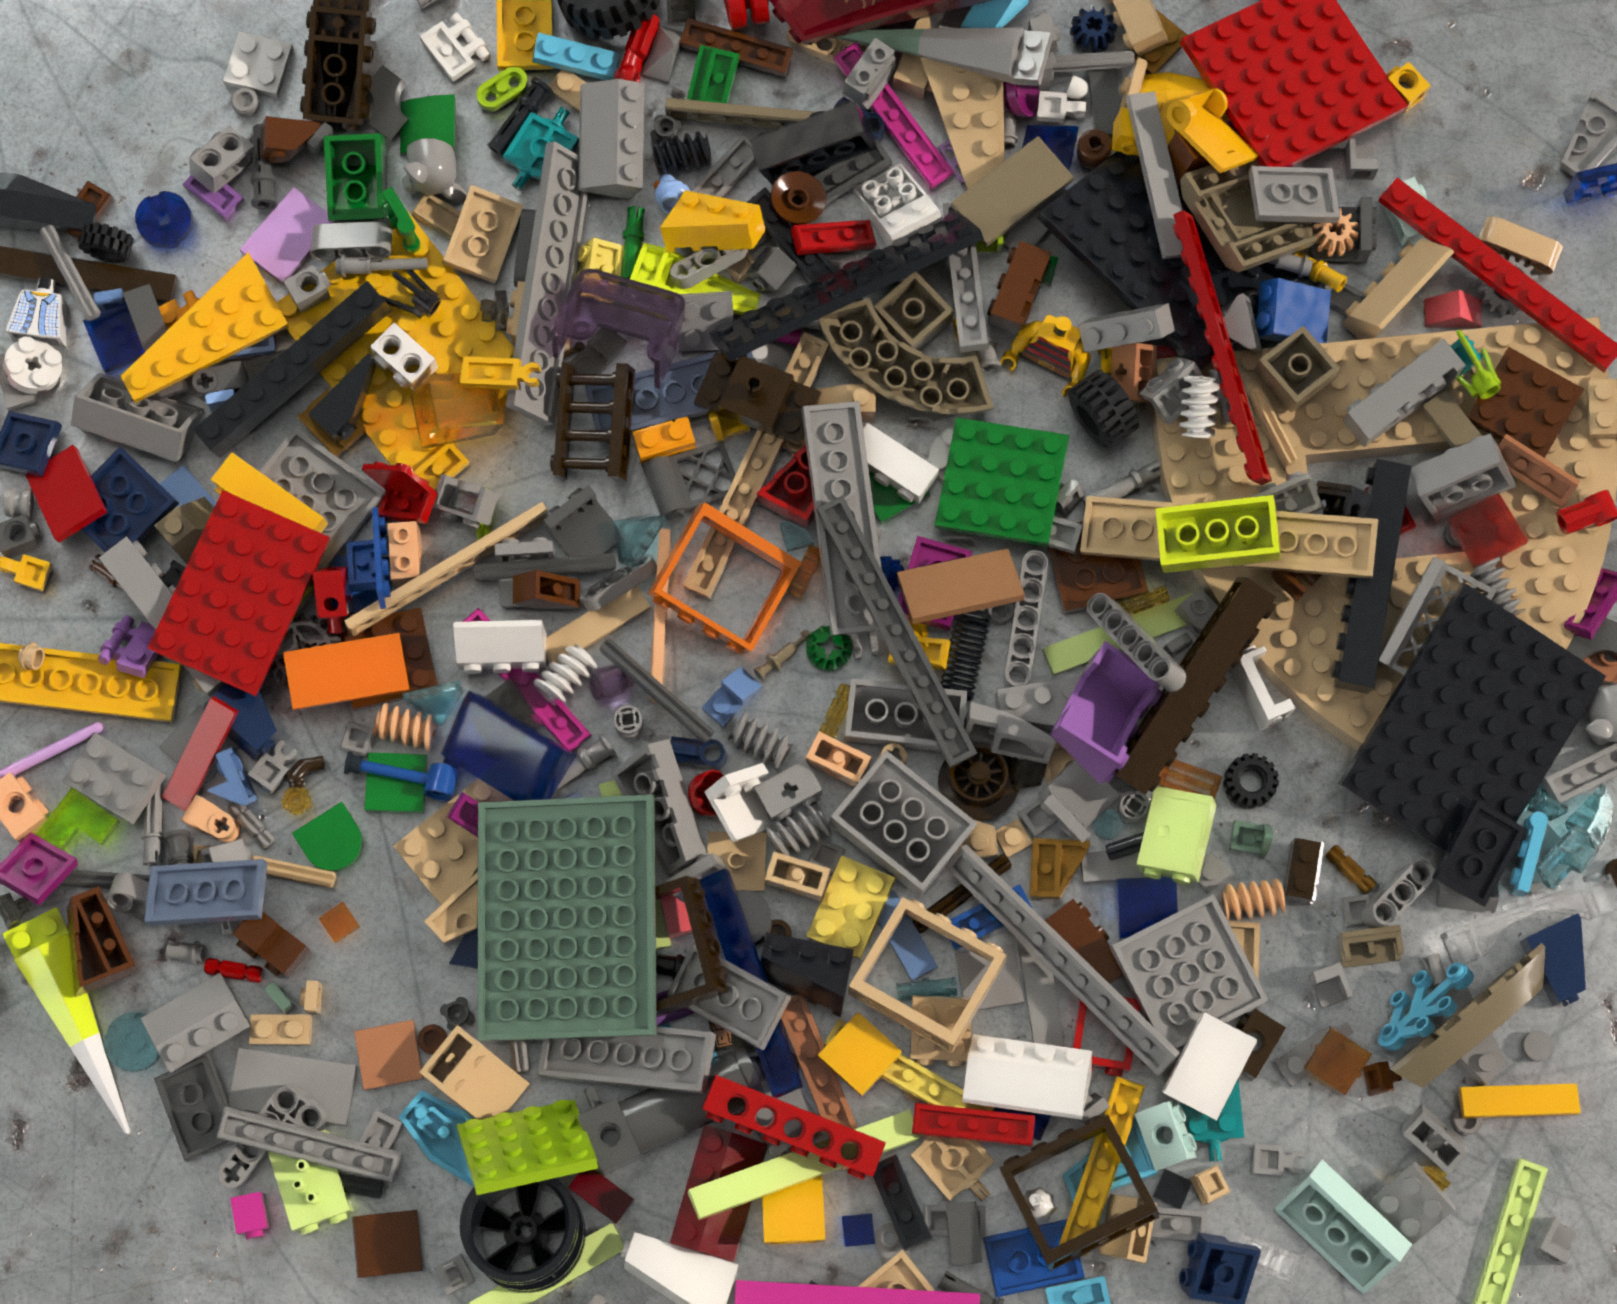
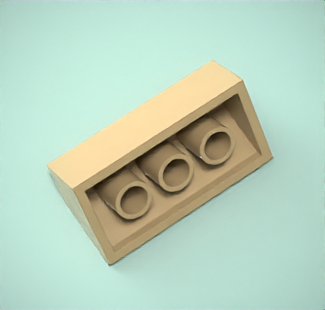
M1422 238L1414 246L1409 243L1398 254L1402 258L1398 264L1395 265L1391 262L1383 270L1381 275L1384 279L1379 284L1373 281L1362 293L1366 298L1361 303L1355 300L1344 312L1348 317L1342 325L1359 340L1375 338L1450 258L1454 251L1449 247Z

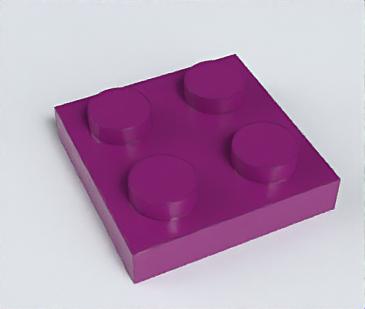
M30 832L0 863V884L40 906L78 866L77 859Z

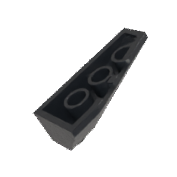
M0 173V227L40 230L47 225H53L56 231H83L85 223H95L97 208L95 204L20 174Z

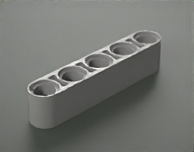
M1038 550L1027 552L1020 568L1019 580L1023 590L1027 588L1034 589L1038 596L1034 599L1024 597L1023 601L1015 602L1003 683L1006 688L1026 685L1031 678L1048 569L1046 555ZM1036 561L1041 565L1042 569L1035 572L1031 571L1027 567V563ZM1021 616H1028L1032 619L1033 625L1024 627L1019 623L1018 619ZM1019 643L1025 644L1029 652L1025 655H1020L1015 652L1014 646ZM1019 671L1024 675L1025 680L1020 683L1013 682L1009 674Z
M1104 593L1094 594L1087 603V612L1154 682L1169 692H1175L1182 688L1186 681L1184 669L1120 604Z

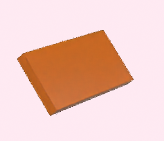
M400 633L283 652L293 711L409 691Z

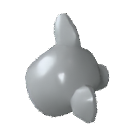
M420 139L410 143L406 147L408 164H405L403 168L407 173L402 179L405 190L411 194L417 192L430 196L442 194L454 202H465L466 191L462 186L454 182L457 176V167L453 147L437 139Z
M1617 685L1598 689L1585 710L1591 722L1587 726L1586 732L1590 734L1591 739L1596 744L1602 746L1608 742H1617Z

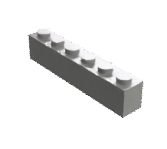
M126 536L98 558L156 630L176 588L173 584L167 587L162 581V578L166 575L155 562L150 565L146 561L144 556L148 553L139 541L136 540L132 543ZM185 666L209 697L225 685L221 681Z

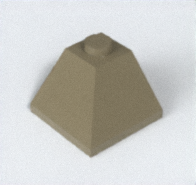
M205 497L176 507L154 525L186 565L214 509Z

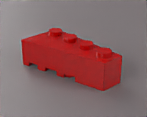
M806 445L800 448L794 454V457L773 476V479L756 493L758 504L805 529L809 527L815 516Z

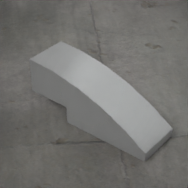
M970 702L964 720V729L970 740L991 744L992 753L1048 764L1055 746V739L1014 715L990 706Z

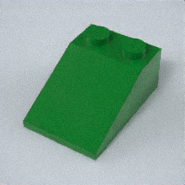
M380 133L324 136L328 221L385 219V211L381 205L385 202L382 191L386 190L385 136Z

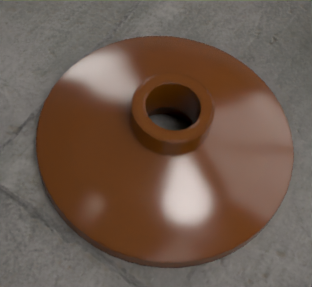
M799 171L788 172L775 181L771 190V203L776 213L785 221L798 225L808 224L818 219L823 213L826 206V193L821 183L810 174ZM792 200H799L801 205L793 203Z

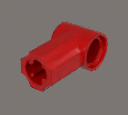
M1603 490L1590 495L1583 502L1558 510L1556 512L1557 523L1560 530L1565 535L1593 525L1599 527L1616 520L1617 508L1609 490Z

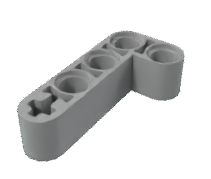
M287 1084L278 1088L258 1113L261 1116H271L276 1120L288 1123L291 1121L295 1125L315 1130L323 1126L327 1120L326 1108L293 1084ZM283 1091H288L293 1095L294 1103L291 1107H287L281 1102ZM307 1109H313L318 1113L319 1118L316 1124H310L306 1121L305 1112ZM237 1143L219 1168L218 1179L220 1183L227 1188H235L245 1183L268 1151L259 1149L256 1156H251L246 1152L245 1145ZM241 1161L245 1164L237 1171L239 1177L232 1179L230 1177L232 1172L229 1169L236 1167Z

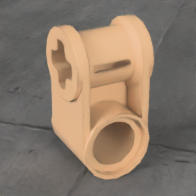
M195 795L181 819L193 828L225 843L235 841L241 833V826L235 818L198 795ZM222 824L228 825L229 829L228 831L221 830L220 826Z

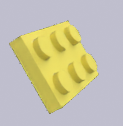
M841 855L806 935L807 938L823 944L854 949L853 957L862 960L896 878Z

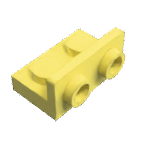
M593 237L580 247L578 260L581 261L580 270L576 274L574 286L577 288L576 297L583 298L586 295L612 302L618 298L624 254L623 245Z

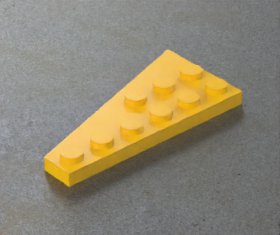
M249 252L121 375V379L134 403L194 375L198 370L206 369L289 328L285 317Z

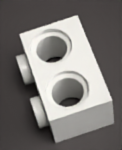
M395 323L370 346L374 355V362L383 370L386 368L391 370L395 374L393 376L394 380L404 389L409 386L415 392L438 369L435 358ZM390 346L399 347L395 354L389 355L385 353ZM411 364L420 366L414 373L406 372V368Z

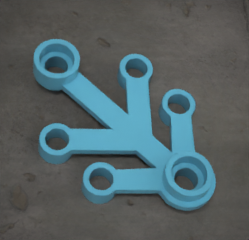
M1453 963L1446 971L1447 978L1426 996L1433 978L1425 970L1418 971L1412 978V983L1416 986L1409 1013L1405 1017V1009L1409 1006L1411 998L1403 990H1399L1391 996L1390 1003L1394 1006V1011L1390 1023L1385 1025L1380 1031L1379 1044L1385 1049L1396 1051L1406 1043L1407 1038L1429 1036L1435 1029V1024L1429 1018L1442 1015L1448 1017L1457 1009V1003L1450 996L1444 995L1452 987L1456 990L1467 988L1474 979L1473 972L1465 964Z

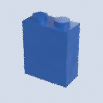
M1281 278L1260 281L1256 318L1259 338L1281 343L1304 326L1318 343H1327L1331 290Z

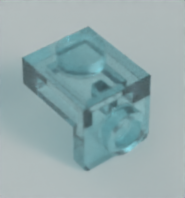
M1541 782L1527 804V810L1532 813L1537 811L1543 812L1547 819L1552 821L1566 814L1568 806L1550 798Z

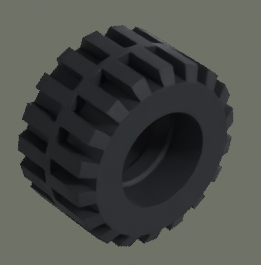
M1096 370L1068 391L1070 405L1077 419L1090 436L1104 447H1113L1138 429L1140 425L1138 415L1129 396L1115 379L1102 370Z

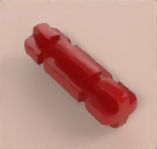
M210 957L204 963V972L210 975L221 973L222 977L238 980L246 978L248 981L259 983L263 975V968L260 966L250 965L247 967L244 963L227 960L220 962V960Z

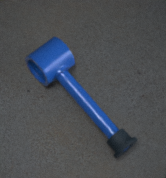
M351 751L348 752L344 765V774L347 775L349 772L356 774L366 772L424 784V795L444 802L452 800L459 774L458 769L444 763H432L428 773L366 761L361 756L353 755Z

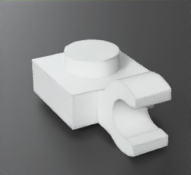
M1040 91L1037 121L1065 123V116L1076 120H1085L1086 102L1067 101L1068 93Z

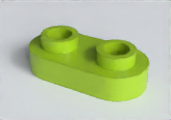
M509 67L487 80L477 89L476 97L479 106L485 111L493 112L518 98L528 88L527 75L519 67ZM513 81L519 82V85L516 87H511L510 83ZM489 96L496 97L492 102L487 101Z

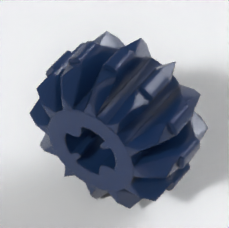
M1093 5L1090 6L1089 12L1081 8L1079 16L1072 18L1071 24L1073 26L1070 27L1069 31L1070 35L1074 36V45L1082 44V52L1086 51L1087 48H1091L1092 53H1097L1098 47L1105 52L1108 48V43L1112 44L1114 42V33L1117 31V25L1112 23L1114 19L1113 14L1105 15L1104 7L1099 12L1095 11Z

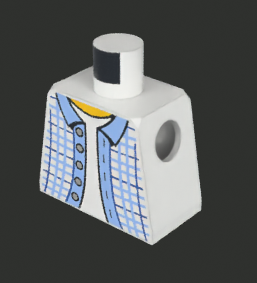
M41 277L38 279L36 291H20L6 328V332L12 340L19 341L20 338L28 336L44 341L49 345L66 347L67 304L60 294L54 293L55 280Z

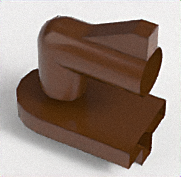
M1274 570L1272 577L1297 602L1307 589L1294 577L1298 574L1310 586H1313L1322 574Z

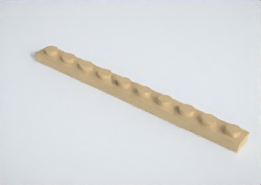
M803 332L785 372L794 375L795 382L811 387L828 352L829 343ZM760 430L756 431L719 509L721 513L745 526L757 501L756 493L764 486L785 440ZM711 527L683 587L710 599L737 542Z

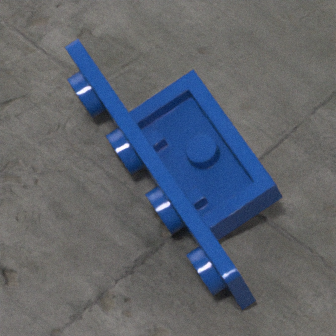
M378 507L372 508L374 539L347 542L348 585L350 592L376 589L380 609H386V598L391 597L389 580L384 578V576H390L388 559H383V555H388L387 539L382 538V535L387 534L385 517H380Z

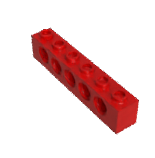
M716 1074L702 1105V1109L707 1111L705 1117L719 1123H723L724 1118L736 1122L734 1128L751 1135L752 1130H756L764 1134L762 1140L777 1146L780 1145L781 1141L792 1145L790 1151L808 1157L809 1152L821 1156L819 1159L820 1163L835 1169L837 1163L849 1167L848 1174L863 1180L865 1175L874 1176L886 1142ZM733 1097H740L744 1101V1109L739 1114H731L728 1111L727 1104ZM762 1108L769 1109L773 1116L772 1121L765 1126L759 1125L756 1121V1114ZM792 1119L797 1120L801 1126L799 1134L794 1137L787 1136L784 1132L786 1122ZM818 1131H825L829 1136L828 1144L823 1148L815 1147L812 1141L814 1134ZM847 1142H853L857 1147V1153L851 1159H844L841 1155V1148Z

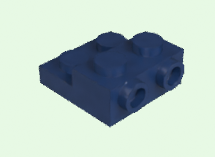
M1198 1232L1196 1240H1191L1188 1244L1187 1253L1190 1258L1187 1268H1182L1179 1274L1181 1289L1192 1299L1223 1304H1245L1261 1250L1257 1246L1230 1242L1224 1236Z

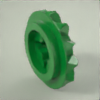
M820 626L814 632H811L806 642L808 659L815 667L821 670L834 671L840 669L851 657V639L848 635L831 636L829 626ZM832 637L833 646L838 647V649L832 650L829 658L826 659L825 649L818 645L827 644L829 638Z

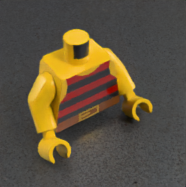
M1046 315L1042 322L1036 320L1024 325L1012 342V349L1003 353L1000 362L1002 365L1004 359H1011L1013 364L1009 371H1012L1019 361V352H1023L1021 356L1069 379L1073 377L1072 381L1062 390V396L1065 397L1068 394L1069 388L1071 389L1085 378L1091 355L1089 351L1084 352L1079 328L1072 326L1069 318L1065 316L1056 318L1052 315Z

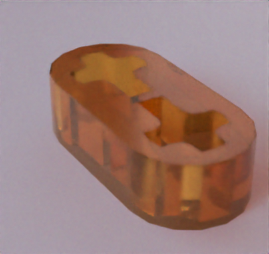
M811 544L809 545L801 561L802 564L789 587V594L800 599L803 598L821 560L819 548Z

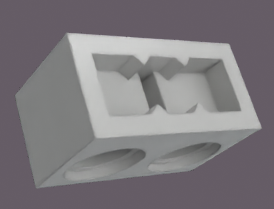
M228 126L222 132L215 133L210 142L205 146L199 147L192 152L189 158L190 174L215 194L254 162V146L231 126Z

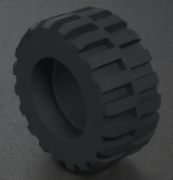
M557 0V3L567 23L574 27L576 32L582 35L588 34L590 38L599 39L600 36H603L607 40L614 39L616 35L624 37L628 35L627 32L633 29L636 31L641 28V23L643 21L648 22L653 16L652 10L658 8L660 0Z

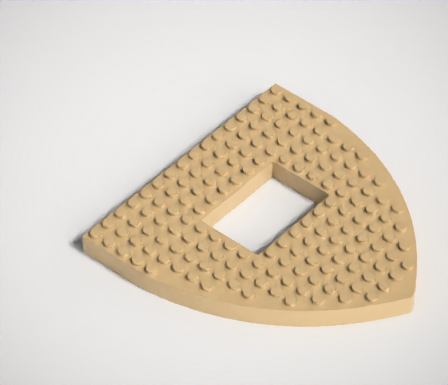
M1599 317L1584 318L1601 331ZM1539 323L1461 330L1464 336H1467L1469 340L1474 342L1473 346L1478 354L1481 353L1482 348L1487 350L1494 370L1507 348L1511 347L1584 389L1545 457L1554 465L1580 480V483L1564 506L1561 507L1512 475L1516 487L1477 503L1484 550L1396 558L1380 653L1431 558L1434 556L1468 576L1479 565L1500 557L1501 560L1495 565V568L1505 567L1506 570L1500 575V578L1511 579L1505 587L1506 589L1516 588V592L1511 596V599L1521 598L1522 601L1516 606V609H1526L1516 617L1567 650L1575 634L1566 629L1564 624L1568 621L1569 617L1575 614L1573 622L1581 623L1585 614L1584 610L1589 605L1604 561L1612 522L1599 527L1593 525L1565 535L1557 523L1556 512L1583 502L1585 498L1603 490H1609L1615 504L1617 490V437L1590 438L1587 381L1609 379L1608 369L1603 373ZM1456 331L1319 343L1341 369L1335 380L1292 413L1254 371L1259 359L1273 348L1262 349L1261 354H1255L1250 350L1234 351L1247 394L1256 387L1263 389L1298 459L1290 466L1285 467L1282 465L1251 405L1254 415L1253 419L1272 482L1260 485L1247 477L1244 469V463H1247L1245 454L1239 450L1236 442V436H1239L1236 425H1224L1218 402L1211 404L1217 407V413L1209 415L1216 419V424L1210 426V428L1215 430V436L1210 438L1182 436L1181 434L1186 433L1187 429L1180 427L1179 424L1188 421V418L1180 415L1169 425L1163 422L1152 403H1149L1156 459L1160 460V466L1157 467L1158 470L1161 469L1159 481L1165 502L1198 504L1251 498L1260 493L1259 489L1267 484L1275 483L1277 486L1286 482V477L1299 471H1302L1303 474L1308 473L1307 464L1438 452L1452 448L1425 415L1421 407L1366 447L1361 445L1345 425L1343 419L1347 414L1346 408L1357 399L1363 401L1369 396V392L1381 382L1385 384L1396 371L1410 365L1417 356L1426 350L1428 351L1443 338L1451 346L1459 339ZM1482 356V360L1479 362L1481 363L1483 369L1487 370ZM1180 357L1156 359L1155 377H1158L1165 371L1171 361ZM1213 362L1201 371L1203 376L1210 377V369L1215 368ZM1475 366L1461 375L1471 385L1473 382L1471 377L1477 372ZM1455 380L1445 390L1464 414L1468 416L1479 395L1473 398L1470 392ZM1475 426L1476 429L1480 432V436H1485L1489 434ZM1492 436L1497 445H1499L1501 440ZM1227 566L1192 570L1199 586L1204 589V592L1217 606L1237 577H1247L1276 596L1273 604L1276 605L1275 609L1266 620L1262 618L1256 627L1259 629L1256 638L1251 644L1246 642L1242 650L1253 645L1257 649L1265 646L1266 654L1255 665L1260 672L1287 699L1290 698L1292 703L1310 719L1337 739L1358 751L1404 675L1378 663L1374 688L1369 694L1334 687L1335 678L1331 677L1334 660L1339 661L1340 650H1336V642L1339 632H1344L1345 622H1341V613L1344 604L1348 605L1350 595L1345 593L1349 577L1322 575L1313 586H1310L1297 574L1294 578L1307 590L1295 602L1274 581L1272 577L1274 570ZM1445 572L1441 580L1444 593L1457 590L1459 587L1457 577ZM1438 587L1432 597L1440 595ZM1453 595L1445 597L1447 604L1450 602ZM1441 598L1430 601L1427 606L1430 619L1440 617L1445 610ZM1424 613L1418 623L1426 621ZM1437 621L1431 623L1433 628ZM1427 624L1416 627L1412 633L1416 645L1423 644L1429 636L1430 631ZM1410 639L1404 649L1412 647ZM1410 650L1402 653L1396 664L1408 670L1415 659L1414 651Z

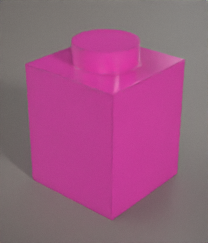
M256 1192L230 1198L236 1234L245 1235L246 1240L262 1237L264 1236L263 1231L271 1229L265 1193Z

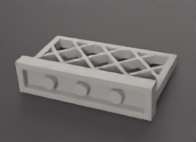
M1434 556L1431 558L1379 655L1378 663L1405 675L1407 669L1396 664L1401 654L1413 650L1416 657L1418 654L1417 648L1423 646V644L1416 645L1412 634L1415 628L1427 624L1431 633L1433 629L1431 623L1438 621L1440 618L1430 619L1427 611L1429 602L1441 598L1445 609L1448 605L1445 597L1456 592L1454 590L1444 593L1441 580L1445 572L1456 576L1459 585L1465 581L1471 584L1472 588L1477 587L1488 593L1486 597L1492 600L1497 590L1447 565L1444 561ZM1438 587L1440 595L1432 597ZM1424 613L1426 621L1418 623ZM1410 639L1412 647L1404 649Z

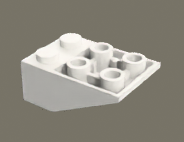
M901 163L853 188V192L887 247L893 245V242L898 238L910 237L918 233V230L923 226L934 225L942 221L939 208Z

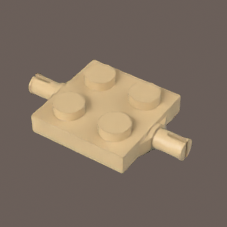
M926 1136L922 1145L910 1154L911 1158L949 1202L961 1191L969 1188L981 1202L985 1199L983 1194L986 1198L991 1194L979 1179L983 1172L995 1161L978 1141Z

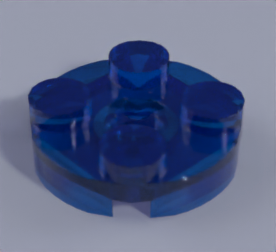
M162 191L152 197L149 195L140 202L136 209L135 222L140 235L147 243L159 248L168 247L173 249L178 247L189 235L193 226V214L181 196L173 192ZM169 214L170 222L160 225L157 218Z

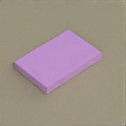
M293 187L239 250L244 256L249 252L256 265L285 285L283 281L293 276L310 256L313 227L318 224L338 222L328 221V213Z

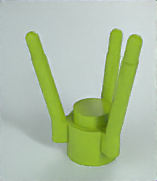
M1458 329L1456 334L1477 372L1471 377L1472 385L1460 374L1456 380L1470 392L1473 398L1479 395L1483 400L1488 399L1500 390L1501 381L1495 373L1487 350L1485 348L1481 349L1486 370L1483 369L1462 331Z

